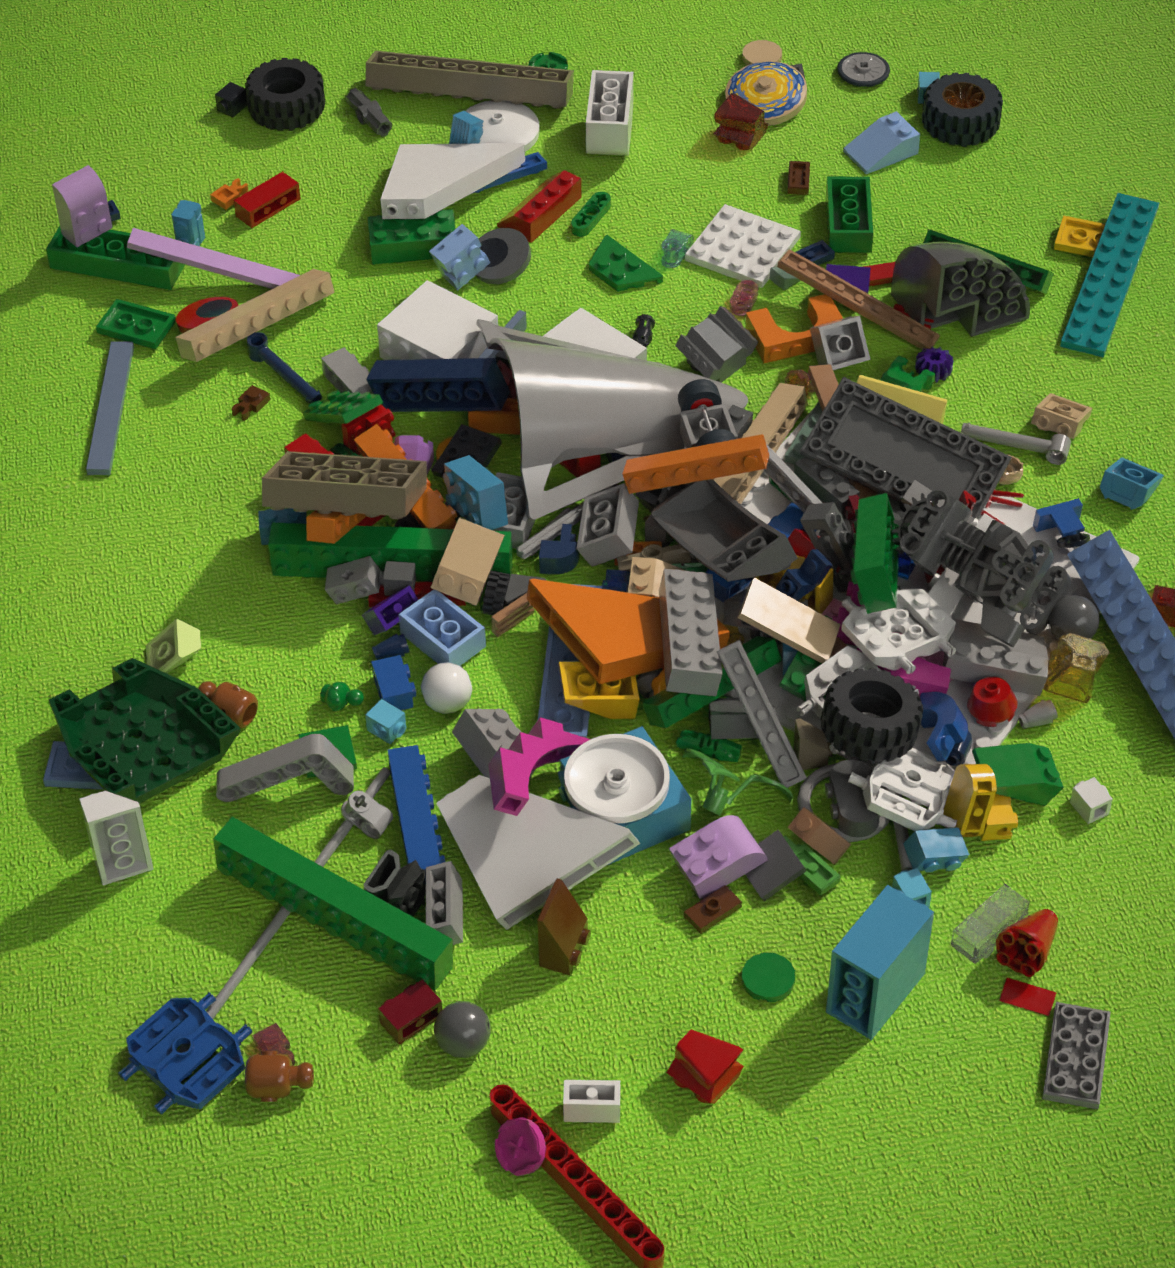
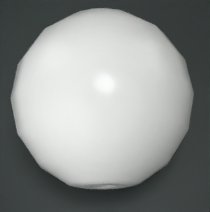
M450 662L439 663L431 667L424 675L421 684L426 704L434 711L443 714L455 713L464 708L469 702L473 691L467 671L459 665Z

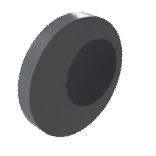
M499 228L489 231L479 238L482 245L480 249L487 255L490 264L485 269L475 275L482 282L488 284L509 282L521 275L529 265L531 248L526 237L521 232L511 228Z

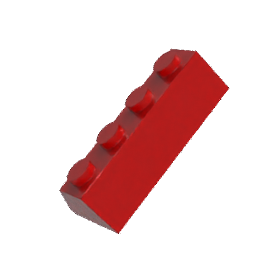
M565 170L553 175L499 221L497 227L515 229L521 232L528 242L532 243L582 198L581 178Z

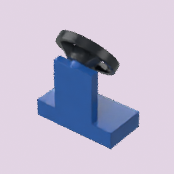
M1079 498L1035 511L1034 529L1036 532L1057 527L1062 537L1057 539L1058 547H1079L1091 540L1089 534L1080 533L1085 530V527L1080 521L1083 504Z

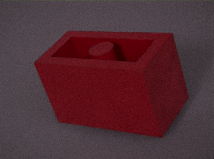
M420 980L416 984L406 987L401 994L393 999L386 1000L378 1008L380 1024L400 1045L436 1021L438 1014L443 1009L441 999L423 980Z

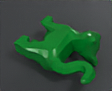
M899 355L891 362L888 370L883 373L880 381L922 392L924 389L930 390L932 388V384L935 381V373L926 369L914 377V371L907 373L902 368L903 365L908 363V359Z

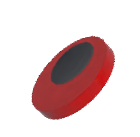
M211 297L196 301L183 308L177 314L176 323L181 333H185L237 307L238 303L229 297Z

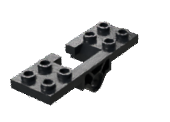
M461 424L431 470L435 476L443 478L445 463L468 455L486 468L501 446L502 441L497 436ZM455 511L457 514L455 520L458 521L460 515L457 511ZM410 513L406 517L398 519L394 527L422 528Z

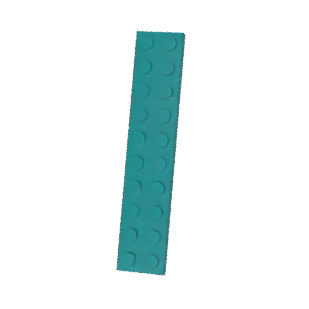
M1117 193L1062 337L1060 347L1104 358L1159 209V202Z

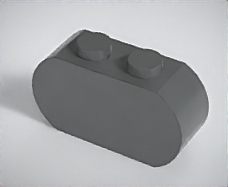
M844 760L837 763L831 769L829 783H825L827 799L831 798L832 802L830 804L831 817L836 819L838 829L842 833L851 837H866L874 833L878 828L880 815L867 809L863 795L864 790L848 782L852 772L867 778L868 775H871L872 771L867 764L861 761Z

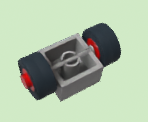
M698 379L687 383L681 388L678 394V403L681 409L680 433L685 448L737 439V433L727 406L722 404L718 388L712 381Z

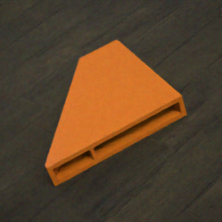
M539 579L529 580L528 602L599 684L664 668L659 597ZM717 618L719 646L722 649L728 645L730 631Z

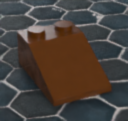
M556 878L537 920L539 967L570 976L573 967H577L580 963L582 956L581 948L583 945L588 944L591 930L588 929L587 916L564 882Z

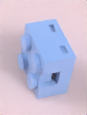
M463 224L429 251L442 277L457 290L490 264L487 255L480 249L482 245L478 237Z

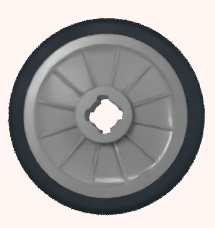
M856 52L843 57L838 63L837 71L839 76L851 85L870 87L884 82L890 74V67L887 61L879 55L868 52Z

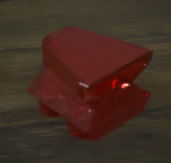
M731 93L714 114L715 122L719 123L720 126L713 135L723 144L734 143L740 150H752L765 135L769 123L764 122L765 112L739 95Z

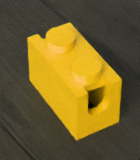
M995 794L984 833L980 836L981 841L1012 838L1011 830L1012 828H1017L1018 816L1016 813H1013L1011 797Z

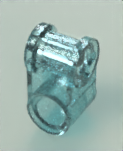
M671 229L661 244V248L664 251L661 259L662 265L667 268L679 266L685 257V253L693 245V235Z

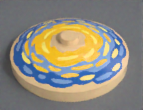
M777 61L756 62L741 68L730 78L725 90L726 104L729 111L737 119L745 123L757 126L776 125L793 118L802 110L807 100V84L803 75L796 68Z

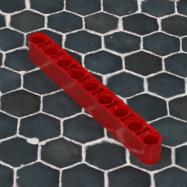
M504 1084L495 1086L489 1095L491 1114L497 1122L502 1125L507 1120L526 1118L539 1126L546 1145L545 1158L541 1167L638 1268H663L664 1245L661 1240L510 1086ZM501 1101L507 1102L505 1104H499V1102ZM554 1157H560V1158H562V1159H560V1160H553L552 1158H554ZM572 1176H579V1177H581V1178H579V1179H571L570 1177H572ZM591 1195L599 1196L596 1199L589 1198ZM614 1214V1215H617V1216H619V1217H617V1218H609V1217H607V1216ZM635 1234L637 1237L629 1238L627 1235ZM647 1254H655L656 1257H655V1258H648V1257H646L645 1255H647Z

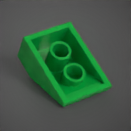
M1021 743L980 747L972 750L976 764H987L993 770L997 786L996 794L1046 806L1064 788L1052 758V753L1045 746Z

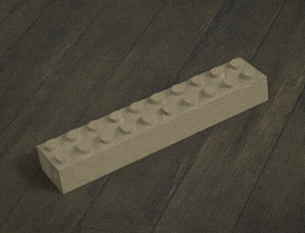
M374 51L366 62V87H372L373 90H383L386 88L391 89L393 92H403L406 90L411 91L413 94L425 92L431 93L433 96L445 94L451 95L453 98L465 96L471 97L473 100H483L484 98L491 99L493 102H502L503 100L511 101L513 104H523L524 102L531 103L533 106L551 105V107L557 109L566 107L573 95L574 70Z

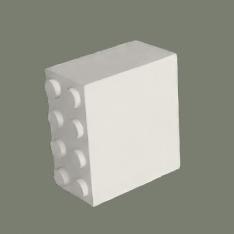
M427 280L377 324L380 358L383 360L478 358L487 348L481 329L476 325L477 319L490 321L498 326V315Z

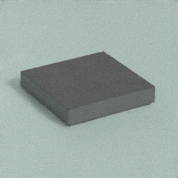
M779 830L758 843L768 860L745 874L763 901L769 899L807 871Z

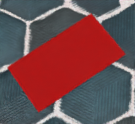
M1006 978L999 1001L1049 1016L1057 992Z

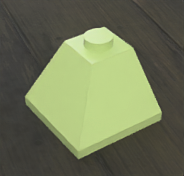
M175 619L146 645L147 665L168 674L201 649L200 630Z

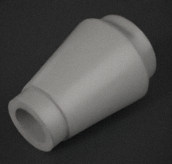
M1041 700L1018 715L1019 723L1023 729L1053 723L1054 719L1058 718L1057 711L1051 700Z

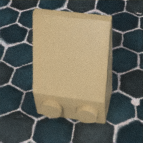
M459 518L431 588L477 605L505 535Z
M632 557L628 593L659 597V587L664 569L686 570L656 558Z

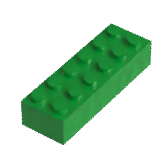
M59 226L46 248L50 269L172 290L185 264L127 248V242L131 233L108 230L76 247L62 235Z
M884 493L859 499L858 509H855L857 521H854L856 533H853L855 545L852 546L854 557H852L853 570H851L853 584H858L859 591H857L860 605H865L867 614L897 608L899 553L896 551V548L899 545H895L893 539L899 536L892 533V530L897 529V526L893 522L895 518L888 495Z

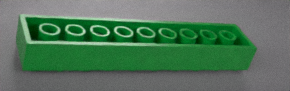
M272 522L268 542L273 576L326 578L327 569L330 567L371 556L381 571H385L386 561L415 563L416 581L433 582L454 529L354 526L333 544L307 541L306 524ZM495 531L505 536L491 571L506 573L511 576L513 567L511 531Z
M231 817L213 838L216 864L222 874L236 878L243 886L247 888L252 887L259 891L266 899L275 900L282 904L287 911L298 913L310 924L321 926L333 937H340L353 948L367 952L374 960L378 962L383 961L390 965L397 973L401 975L406 974L413 978L416 983L423 980L432 990L436 991L453 969L452 938L240 820Z

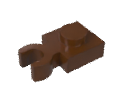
M251 385L238 398L239 403L232 407V415L236 416L242 412V420H247L250 417L251 411L258 413L271 400L270 393Z

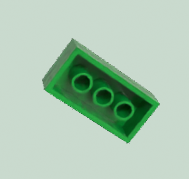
M827 176L826 212L828 246L836 253H872L873 219L870 177Z
M453 209L440 210L425 219H383L381 215L368 217L372 265L432 260L433 258L429 251L456 229Z

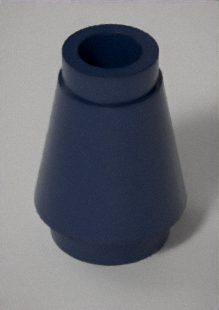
M395 634L377 646L372 647L376 660L398 655L405 657V654L410 652L404 634Z

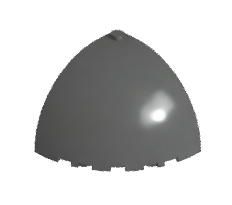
M953 242L917 244L905 248L895 262L891 296L897 304L904 308V312L908 313L911 319L923 326L927 324L932 329L959 321L972 337L1029 319L1030 302L1025 292L1027 289L1017 274L997 257L979 248ZM925 319H931V320H934V322L931 323V322H927V321H924V320H925Z

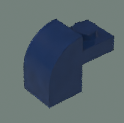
M562 524L560 541L541 540L539 554L540 574H564L577 566L580 552L577 550L576 534H572V524Z

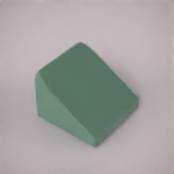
M778 267L770 268L769 279L783 290L800 281Z

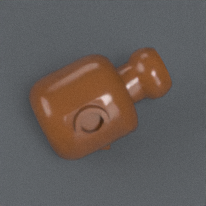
M205 681L198 688L241 729L247 727L254 720L258 710V700L253 693L228 681L221 683L218 687L211 681Z
M261 1051V1054H253L247 1059L245 1067L246 1092L250 1097L260 1099V1102H276L277 1099L285 1098L291 1093L292 1086H299L302 1089L313 1087L314 1067L311 1063L304 1062L298 1066H292L290 1057L277 1053V1051Z

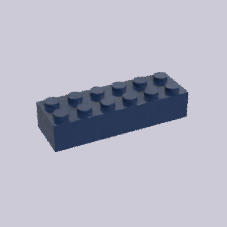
M494 358L376 360L366 378L373 393L380 395L383 401L381 405L391 412L501 411L511 392Z

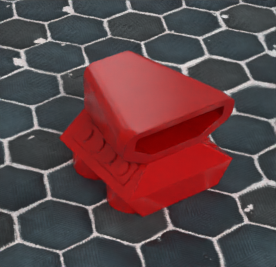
M691 1029L677 1043L675 1058L666 1073L673 1077V1081L677 1086L689 1088L693 1091L700 1102L715 1104L739 1078L744 1066L736 1060L743 1053L744 1049Z

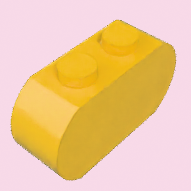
M960 764L955 769L943 814L957 820L954 828H959L962 837H978L984 833L997 791L995 775L989 765Z

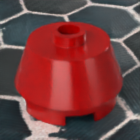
M986 677L979 680L967 700V708L970 714L976 718L978 724L986 727H996V723L1005 720L1011 721L1018 706L1017 698L1009 684L998 677Z

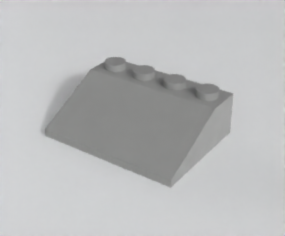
M953 619L956 622L955 629L948 642L956 648V652L950 657L944 652L943 666L951 669L950 679L977 683L986 677H998L1005 680L1012 691L1040 696L1048 677V654L1044 636L1023 632L1013 648L985 633V630L981 628V624Z

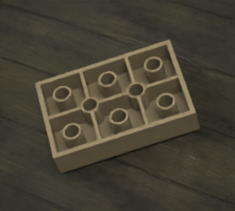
M287 451L262 477V506L270 507L271 510L293 508L296 512L317 510L318 513L329 514L334 511L341 512L342 515L346 516L362 513L367 517L389 515L391 519H401L406 517L427 489V461Z

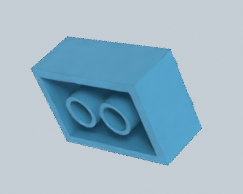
M470 455L444 464L445 473L443 474V479L447 486L448 494H446V501L448 505L467 521L490 530L508 525L504 482Z

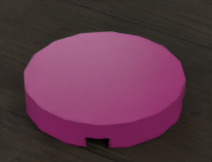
M526 1118L507 1120L500 1126L498 1139H495L496 1157L501 1167L506 1171L514 1173L513 1175L531 1174L540 1168L545 1158L546 1145L544 1136L539 1126L532 1120Z

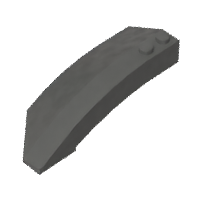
M713 479L663 488L658 498L660 504L651 513L659 525L681 547L704 566L728 582L778 573L781 570L787 569L792 562L798 559L786 535L749 512Z

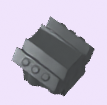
M720 306L715 315L710 313L700 324L691 327L687 336L681 334L675 346L687 358V363L690 364L693 370L700 371L706 378L722 383L746 364V357L753 353L758 341L725 307Z

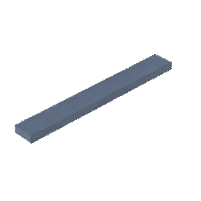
M111 342L86 468L87 475H111L134 351L133 342Z

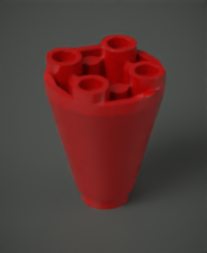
M1042 909L1003 929L996 939L997 961L1001 965L1008 966L1015 972L1027 977L1034 976L1036 972L1043 968L1048 958L1058 927L1057 915L1049 909Z

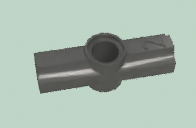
M356 88L350 90L346 96V102L356 112L359 122L362 125L367 123L377 135L382 137L388 135L392 129V123L382 113L379 103L376 100L370 101L361 90Z

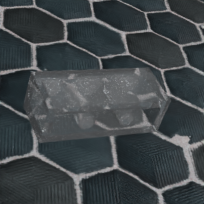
M1004 884L953 930L951 946L974 964L982 958H988L996 946V939L999 933L1008 926L1029 916L1030 902L1011 887Z

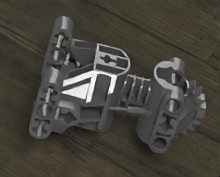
M941 490L931 491L927 497L921 493L920 501L912 497L913 505L911 506L904 503L906 511L897 512L901 520L893 521L899 527L892 530L894 535L899 536L893 539L894 544L899 545L896 551L899 554L905 553L921 571L928 575L934 576L941 565L959 574L953 585L968 597L983 604L981 628L985 630V633L1014 648L1024 630L1034 635L1044 631L1055 604L1065 597L1071 586V578L1063 567L1053 566L1050 568L1054 560V554L1047 543L1036 540L1028 545L1019 532L996 520H992L984 532L967 523L973 512L965 504L950 495L948 497ZM938 500H945L943 506H937ZM1038 552H1039V553H1043V552L1045 553L1044 556H1040V555H1039L1038 557L1036 556V554H1037ZM1055 578H1063L1061 582L1054 581ZM1051 596V601L1047 605H1040L1043 597ZM1017 613H1021L1020 623L1014 620ZM1030 619H1031V620H1035V619H1036L1037 622H1036V624H1034V623L1029 624V620H1030Z

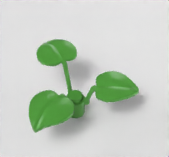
M686 748L682 758L701 759L700 762L712 775L710 788L707 792L708 795L702 807L719 816L726 803L731 805L733 799L752 781L772 785L782 791L790 802L793 799L791 791L783 784L757 774L751 775L728 797L729 791L721 788L724 777L727 776L737 782L740 779L713 758L693 749ZM717 774H719L717 785H715Z

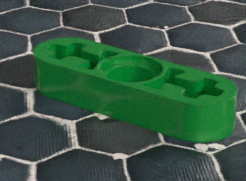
M596 192L592 195L571 221V232L573 235L584 237L593 230L611 208L610 194L607 192ZM587 213H596V215L590 216Z

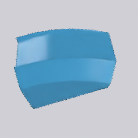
M1121 457L1105 470L1100 489L1105 499H1112L1130 507L1132 510L1142 506L1151 497L1164 475Z

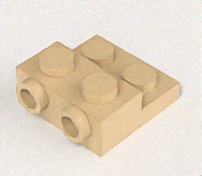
M1050 393L1035 407L1031 424L1036 425L1041 430L1053 431L1074 439L1081 432L1083 423L1090 417L1093 408Z

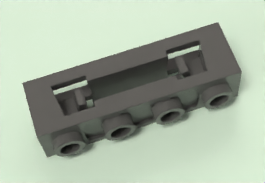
M834 502L809 504L800 521L815 549H818L832 564L833 582L838 592H847L849 581L853 582L851 577V570H853L852 557H854L852 546L855 545L852 534ZM814 529H815V530H820V532H819L820 538L817 537V535H816ZM838 565L840 567L839 573L844 574L842 579H840L838 573L836 572Z

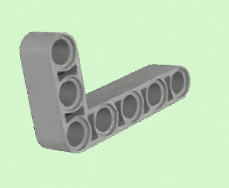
M311 734L220 769L217 772L216 797L224 802L235 801L311 771L333 793L347 795L354 790V768L325 736Z

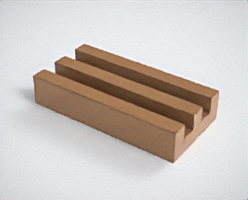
M527 593L492 616V632L497 637L535 612L533 606L527 600Z

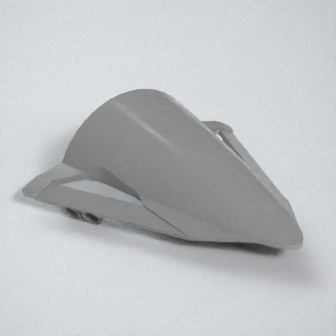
M477 319L476 325L481 329L487 348L504 351L511 367L520 420V470L527 501V516L530 520L538 519L624 481L622 473L627 459L686 449L680 433L681 409L678 403V394L687 383L698 379L712 381L718 388L722 404H726L728 410L732 405L744 409L748 403L747 396L732 386L665 364L494 325L490 321ZM605 453H619L626 456L548 491H544L550 469L562 461Z

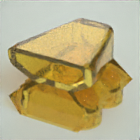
M1072 633L1061 636L1057 648L1050 652L1048 670L1051 672L1048 674L1043 689L1056 695L1088 703L1092 697L1094 677L1109 655L1105 644Z

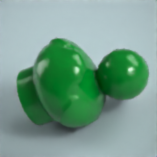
M334 682L333 684H325L322 687L320 699L323 703H326L329 709L338 712L348 703L352 706L361 705L364 695L358 689L350 690L349 686L344 682Z

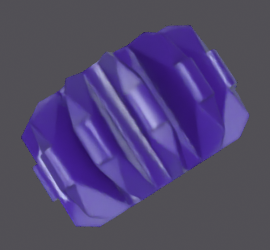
M933 346L930 349L923 348L922 352L916 356V373L920 374L923 370L927 369L935 373L936 383L939 379L945 381L947 376H951L953 370V356L949 354V350L942 351L941 347L938 349Z

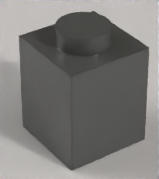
M386 561L385 571H380L379 578L380 585H384V595L391 596L409 585L413 591L415 590V563Z

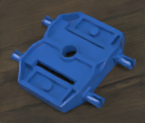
M210 992L199 1002L192 998H171L126 1038L130 1063L118 1074L124 1081H127L136 1071L141 1070L166 1094L163 1099L154 1105V1108L161 1115L171 1105L176 1103L196 1109L203 1108L245 1069L239 1046L253 1032L249 1026L244 1024L233 1035L222 1025L216 1023L205 1011L216 1002V998ZM187 1043L191 1045L188 1051L183 1053L177 1052V1048L181 1044ZM220 1046L223 1048L215 1057H213L185 1084L182 1085L180 1083L182 1080L189 1077L192 1074V1071H194L202 1062L210 1058Z

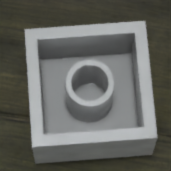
M851 316L810 328L818 365L831 364L832 369L836 370L871 360L860 316Z

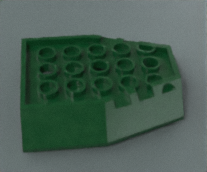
M134 658L112 668L113 683L81 699L70 689L49 699L50 707L69 755L105 791L136 801L139 804L221 761L241 731V728L197 687ZM166 763L169 764V766H164L160 764Z

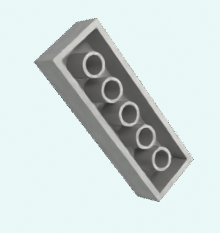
M664 569L659 587V604L666 691L716 696L722 677V666L716 652L720 650L713 576L703 572Z

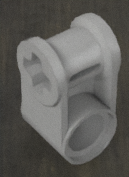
M363 791L353 792L341 807L342 816L373 839L380 838L393 820V814L388 808L380 805Z

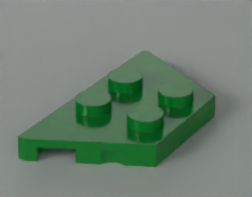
M608 235L604 236L589 262V271L617 292L630 288L644 287L645 282L656 281L657 284L663 282V275Z

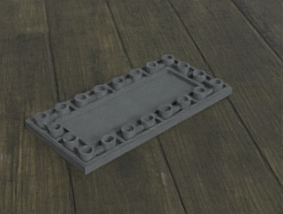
M845 377L842 378L800 450V455L881 494L887 493L889 498L903 505L904 503L901 500L914 480L932 491L941 490L948 497L950 495L958 500L962 492L966 490L976 499L971 516L977 519L982 514L1012 459L1007 454Z

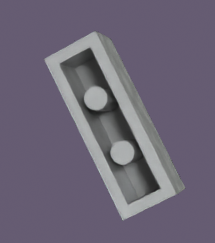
M345 347L321 358L323 375L339 392H370V394H374L366 380L369 371L366 367H362L355 355L350 354Z
M448 861L426 867V924L452 938L453 945L463 943V889L461 876L452 862Z

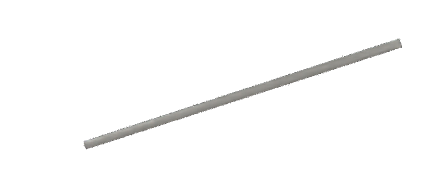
M385 767L380 770L365 791L369 797L374 798L391 774L390 770ZM345 819L314 862L324 867L354 824ZM283 906L216 996V1002L206 1010L212 1019L215 1018L290 914ZM184 1043L177 1052H186L191 1045Z

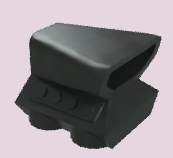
M387 850L365 881L364 890L413 917L426 895V885L423 884L425 870L420 868L416 860L400 868L399 855L392 850Z

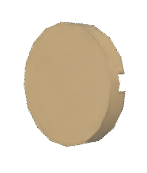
M768 40L752 41L743 48L742 60L745 65L761 61L781 62L782 49L776 43Z

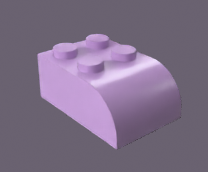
M89 165L52 184L61 233L73 245L79 247L112 229L105 188L99 176Z
M734 815L724 816L711 822L669 848L675 863L700 900L724 885L727 886L768 860L742 820Z

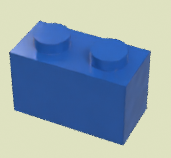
M401 655L371 661L373 678L380 700L386 701L399 710L413 708V697L417 696L414 682L409 683L408 679L411 678L408 664L403 665Z

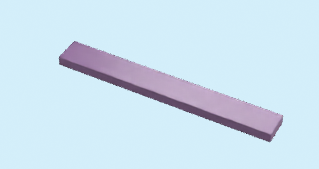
M136 228L132 229L127 242V248L270 289H274L300 276Z

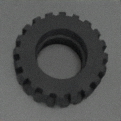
M296 58L272 59L268 63H262L259 68L253 69L246 79L245 90L250 116L259 125H265L267 129L273 130L274 128L278 131L289 129V131H292L295 128H304L306 124H312L316 118L318 119L325 108L322 75L317 68L304 60L301 62Z
M859 668L855 669L854 672L847 671L829 685L820 719L821 728L829 743H834V748L839 752L844 751L846 756L860 758L859 761L867 762V760H872L873 763H881L883 760L889 762L895 760L896 757H902L914 746L923 717V704L918 693L914 692L913 686L910 683L906 684L900 676L897 675L895 677L891 675V672L885 670L880 672L875 668H870L869 670ZM861 712L872 713L882 718L867 716Z

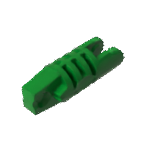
M692 730L681 731L679 738L675 742L679 749H693L721 761L738 762L742 752V745L727 739H711L710 734Z

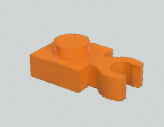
M237 178L230 187L224 184L211 193V201L226 210L234 205L236 198L249 191L248 184L245 183L241 186L240 179Z

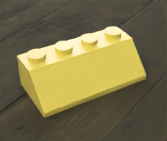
M859 375L858 384L943 424L947 399Z

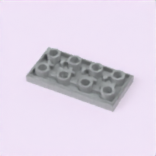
M1056 1002L1042 1099L1099 1109L1110 1011Z

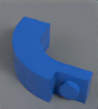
M923 692L919 696L923 704L921 725L923 728L935 727L926 744L937 761H946L955 743L965 741L968 733V724L951 696L941 692Z

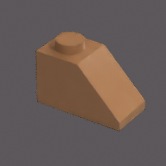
M805 807L802 808L788 826L791 831L833 864H836L851 846L846 839Z

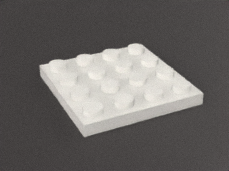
M724 204L685 253V261L763 288L769 280L770 268L777 267L778 261L789 249L791 250L801 237V231Z

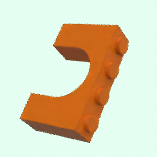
M824 294L808 298L807 315L814 327L843 319L831 297ZM767 308L746 312L745 329L758 341L755 348L763 363L815 352L810 329L804 332L783 330L776 325Z

